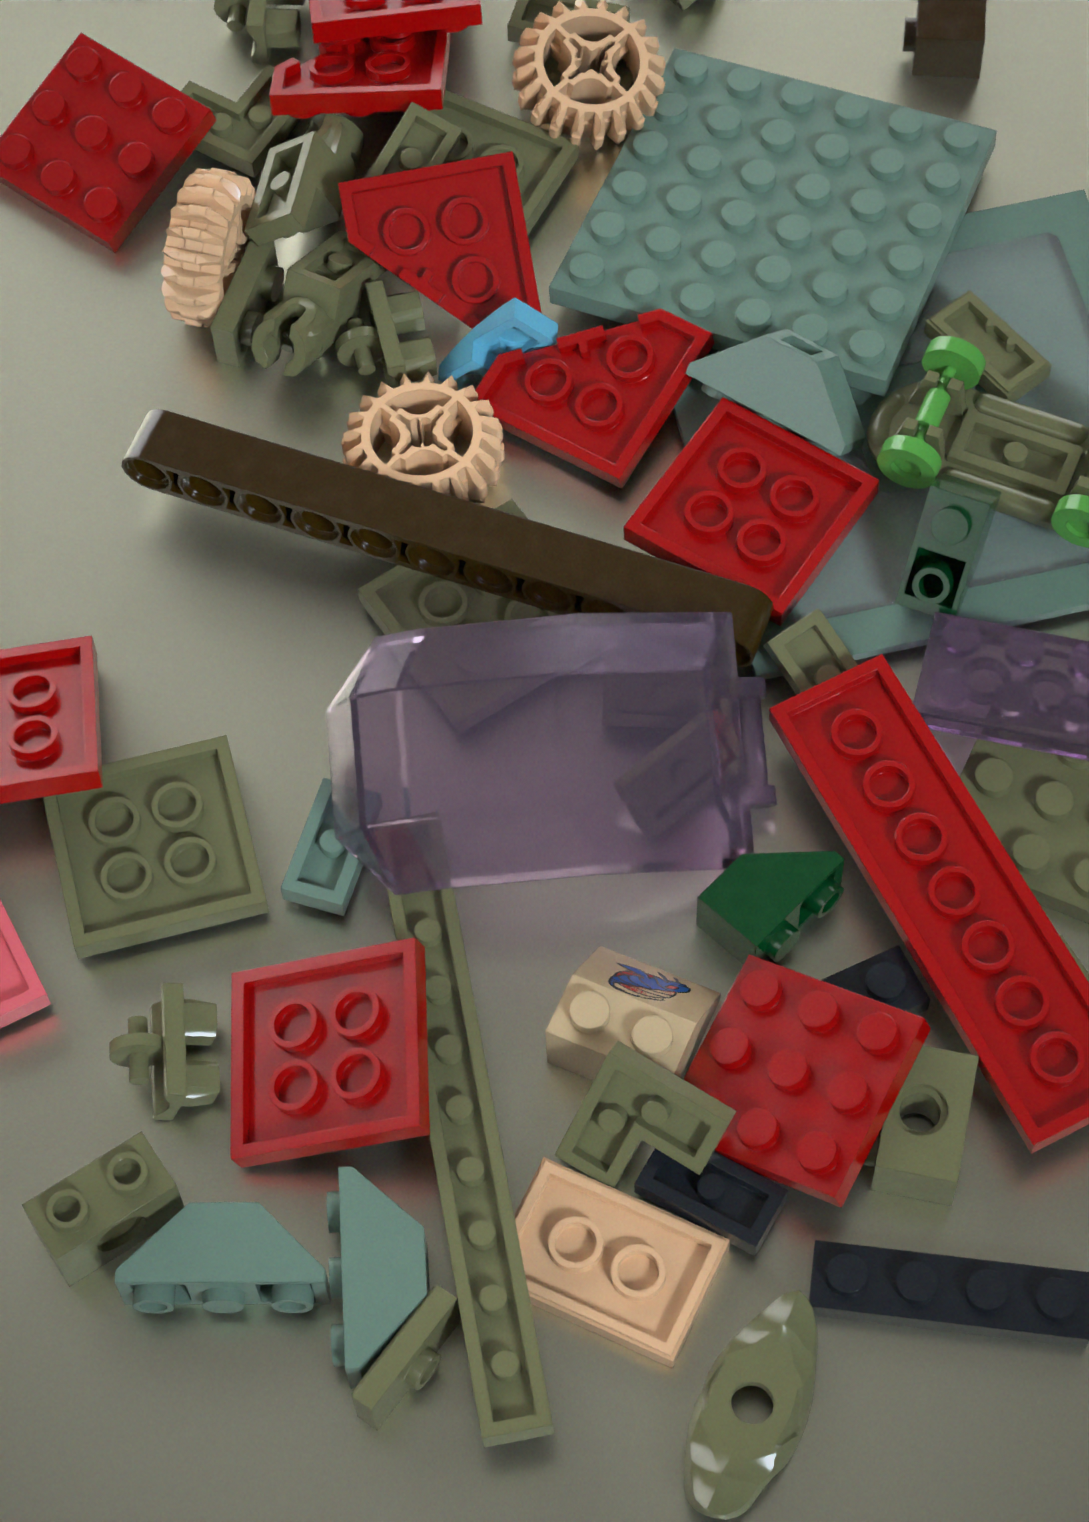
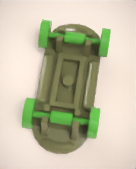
M939 336L931 340L922 358V366L926 374L921 382L912 383L895 390L879 403L871 415L866 434L868 449L881 472L895 483L914 489L930 488V485L944 473L1001 491L996 508L997 512L1056 531L1066 541L1077 546L1089 548V428L1080 423L990 393L971 389L978 384L986 366V361L981 351L968 341L954 336Z

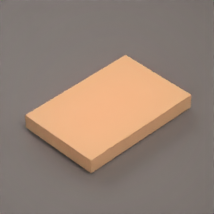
M543 1157L514 1214L531 1304L673 1369L729 1250L730 1240Z

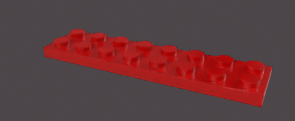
M883 654L770 707L769 720L970 1054L979 1056L978 1067L1030 1153L1032 1154L1089 1125V982Z

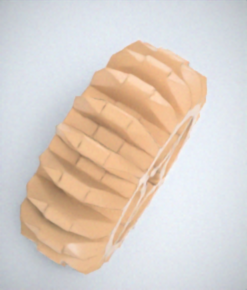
M576 0L574 10L572 11L558 1L556 6L553 7L552 17L540 12L534 20L533 28H526L520 38L521 47H518V50L514 52L512 64L515 66L514 69L516 71L513 72L512 85L514 90L521 91L518 97L520 110H532L530 121L535 126L549 123L548 135L554 139L561 135L562 132L570 135V143L575 145L580 144L581 138H590L592 146L597 151L603 145L604 136L607 135L615 144L619 145L625 139L626 130L631 132L632 129L639 131L643 128L645 121L643 114L654 116L658 106L656 98L663 94L665 81H663L664 78L661 76L664 74L666 65L664 57L657 55L659 49L658 37H644L647 29L645 19L633 23L627 22L629 12L626 5L614 14L607 11L608 5L606 0L599 1L596 9L588 8L584 0ZM550 56L558 62L557 69L562 72L560 83L555 87L550 82L544 68V63ZM622 58L625 60L627 68L629 66L633 75L634 84L628 91L619 84L621 77L616 73L617 64Z
M197 168L193 174L186 178L184 186L177 192V203L171 209V220L169 228L166 229V244L162 250L164 253V263L160 271L164 277L161 288L165 297L164 304L167 311L170 312L172 319L184 321L186 325L201 328L211 327L251 239L244 231L256 194L249 178L223 169L211 168V170Z
M429 371L424 376L422 382L411 383V380L403 374L399 387L393 389L381 381L378 389V398L362 395V400L359 404L360 412L349 413L347 421L348 431L343 433L344 437L341 441L343 455H345L343 464L463 500L484 503L488 495L487 486H497V481L500 477L499 466H502V461L505 459L504 444L501 443L503 440L502 425L499 423L498 418L492 417L494 410L489 400L477 401L478 393L473 385L458 391V384L452 375L442 384L434 383V378ZM459 435L463 436L470 444L468 451L463 457L457 454L454 448V440ZM384 442L392 446V458L386 464L377 456Z

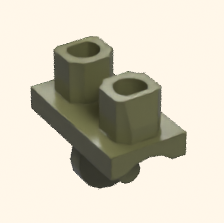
M305 0L214 1L216 15L227 23V28L230 31L240 32L243 30V26H246L247 33L254 38L251 53L252 63L269 64L271 47H299L301 18L299 9H276L277 5L303 6L305 5Z
M383 280L365 283L371 307L369 317L372 326H365L361 318H354L347 322L348 330L341 334L335 342V351L339 362L345 366L357 367L359 374L365 376L374 373L376 370L375 362L381 360L386 383L393 389L400 386L403 374L411 382L422 380L428 371L431 376L437 375L436 357L430 336L399 342L397 336L425 330V319L418 291L387 296Z
M163 982L161 986V1001L152 1004L149 1009L150 1033H148L146 1017L132 1016L128 1018V1034L120 1035L109 1042V1059L116 1065L129 1067V1082L134 1085H143L149 1082V1066H151L153 1120L173 1121L181 1106L192 1107L213 1104L219 1094L220 1070L217 1061L186 1060V1045L211 1046L216 1038L218 1026L217 1004L184 999L183 983Z

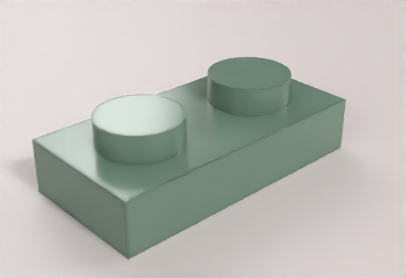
M323 778L280 888L283 900L341 916L345 915L376 833V824L380 822L386 806L383 793Z

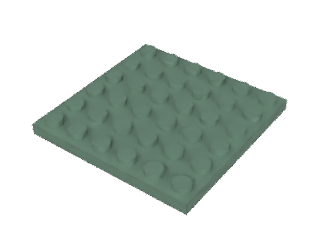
M674 48L666 63L664 74L661 76L664 78L665 87L663 94L656 98L658 106L654 116L643 114L645 118L643 128L639 131L632 129L549 286L550 303L624 324L638 321V314L661 308L712 332L714 340L712 348L720 351L766 334L788 329L837 354L849 387L885 397L995 148L997 130Z

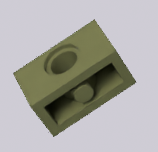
M922 1046L863 1164L875 1167L871 1185L872 1191L952 1206L959 1179L979 1056ZM910 1113H920L927 1116L933 1122L934 1127L927 1131H915L907 1127L901 1118Z
M142 1131L22 1204L36 1234L69 1287L155 1234L185 1207L177 1185Z

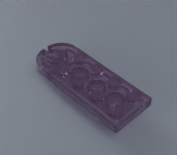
M935 612L913 704L931 730L1089 761V641Z

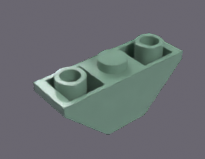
M788 329L760 336L689 363L685 373L702 382L701 389L707 395L717 400H721L723 397L732 402L736 400L753 409V413L783 429L787 427L804 436L805 441L836 457L837 455L841 456L861 448L866 439V434L839 356Z
M348 1166L338 1167L339 1191L327 1192V1219L329 1233H340L341 1257H329L331 1299H343V1324H331L333 1367L345 1366L350 1388L354 1389L414 1310L430 1291L428 1247L424 1227L354 1167Z
M189 1202L117 1267L115 1271V1285L124 1304L132 1305L135 1310L145 1313H167L174 1310L175 1304H202L203 1309L215 1313L239 1312L244 1309V1304H271L274 1310L280 1312L303 1313L312 1310L313 1304H331L330 1285L325 1268L259 1202Z

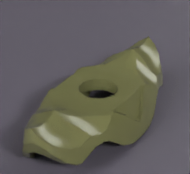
M800 1290L785 1293L777 1298L728 1343L708 1372L701 1393L695 1402L686 1439L684 1489L691 1507L706 1516L727 1520L745 1513L766 1485L787 1465L802 1438L813 1401L818 1331L814 1310L808 1298ZM745 1386H757L765 1390L773 1403L771 1415L765 1421L757 1424L746 1423L739 1419L734 1413L731 1404L732 1397L737 1390Z

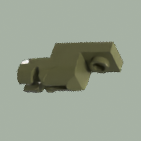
M333 113L325 114L320 128L311 119L304 135L269 148L244 230L258 246L282 237L290 238L299 232L306 233L340 219L342 204L338 183L355 180L357 173L355 167L359 165L365 144L363 133L355 123L340 115Z
M342 230L336 232L287 269L283 300L264 315L263 322L253 333L251 349L255 361L267 369L279 360L282 349L290 353L294 352V358L285 364L284 376L296 377L313 364L316 359H319L338 337L348 330L347 322L358 317L362 291L366 288L365 283L373 282L385 273L387 269L348 242L347 232Z

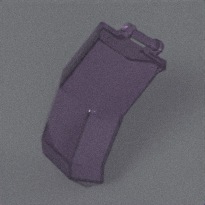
M730 612L577 613L422 628L375 637L326 709L335 839L394 895L595 875L726 870L741 854L754 853L750 809L768 808L777 805L775 785H769L764 740L761 700L767 698L765 678L738 676L732 613Z

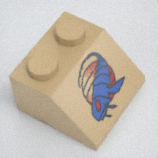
M599 946L572 974L545 1030L547 1062L594 1081L609 1051L619 1041L683 1079L720 1001L721 993Z

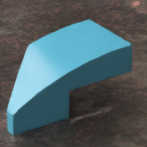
M515 297L482 320L451 350L439 365L438 380L444 382L451 375L455 382L457 378L464 374L485 376L499 354L520 348L524 354L555 345L557 343L556 338L558 337V323Z

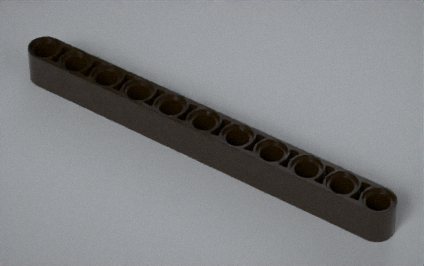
M154 409L146 414L122 460L124 472L133 481L151 490L727 666L747 667L752 664L774 609L773 602L766 594L759 589L740 582L167 410Z

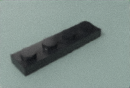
M815 1240L809 1302L815 1316L1086 1348L1089 1342V1272Z

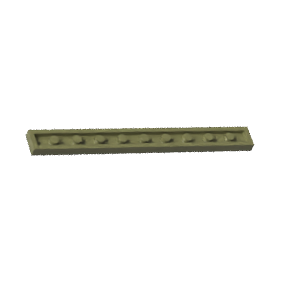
M434 812L377 823L376 828L396 941L415 937L425 947L430 1141L484 1448L555 1434L440 813Z

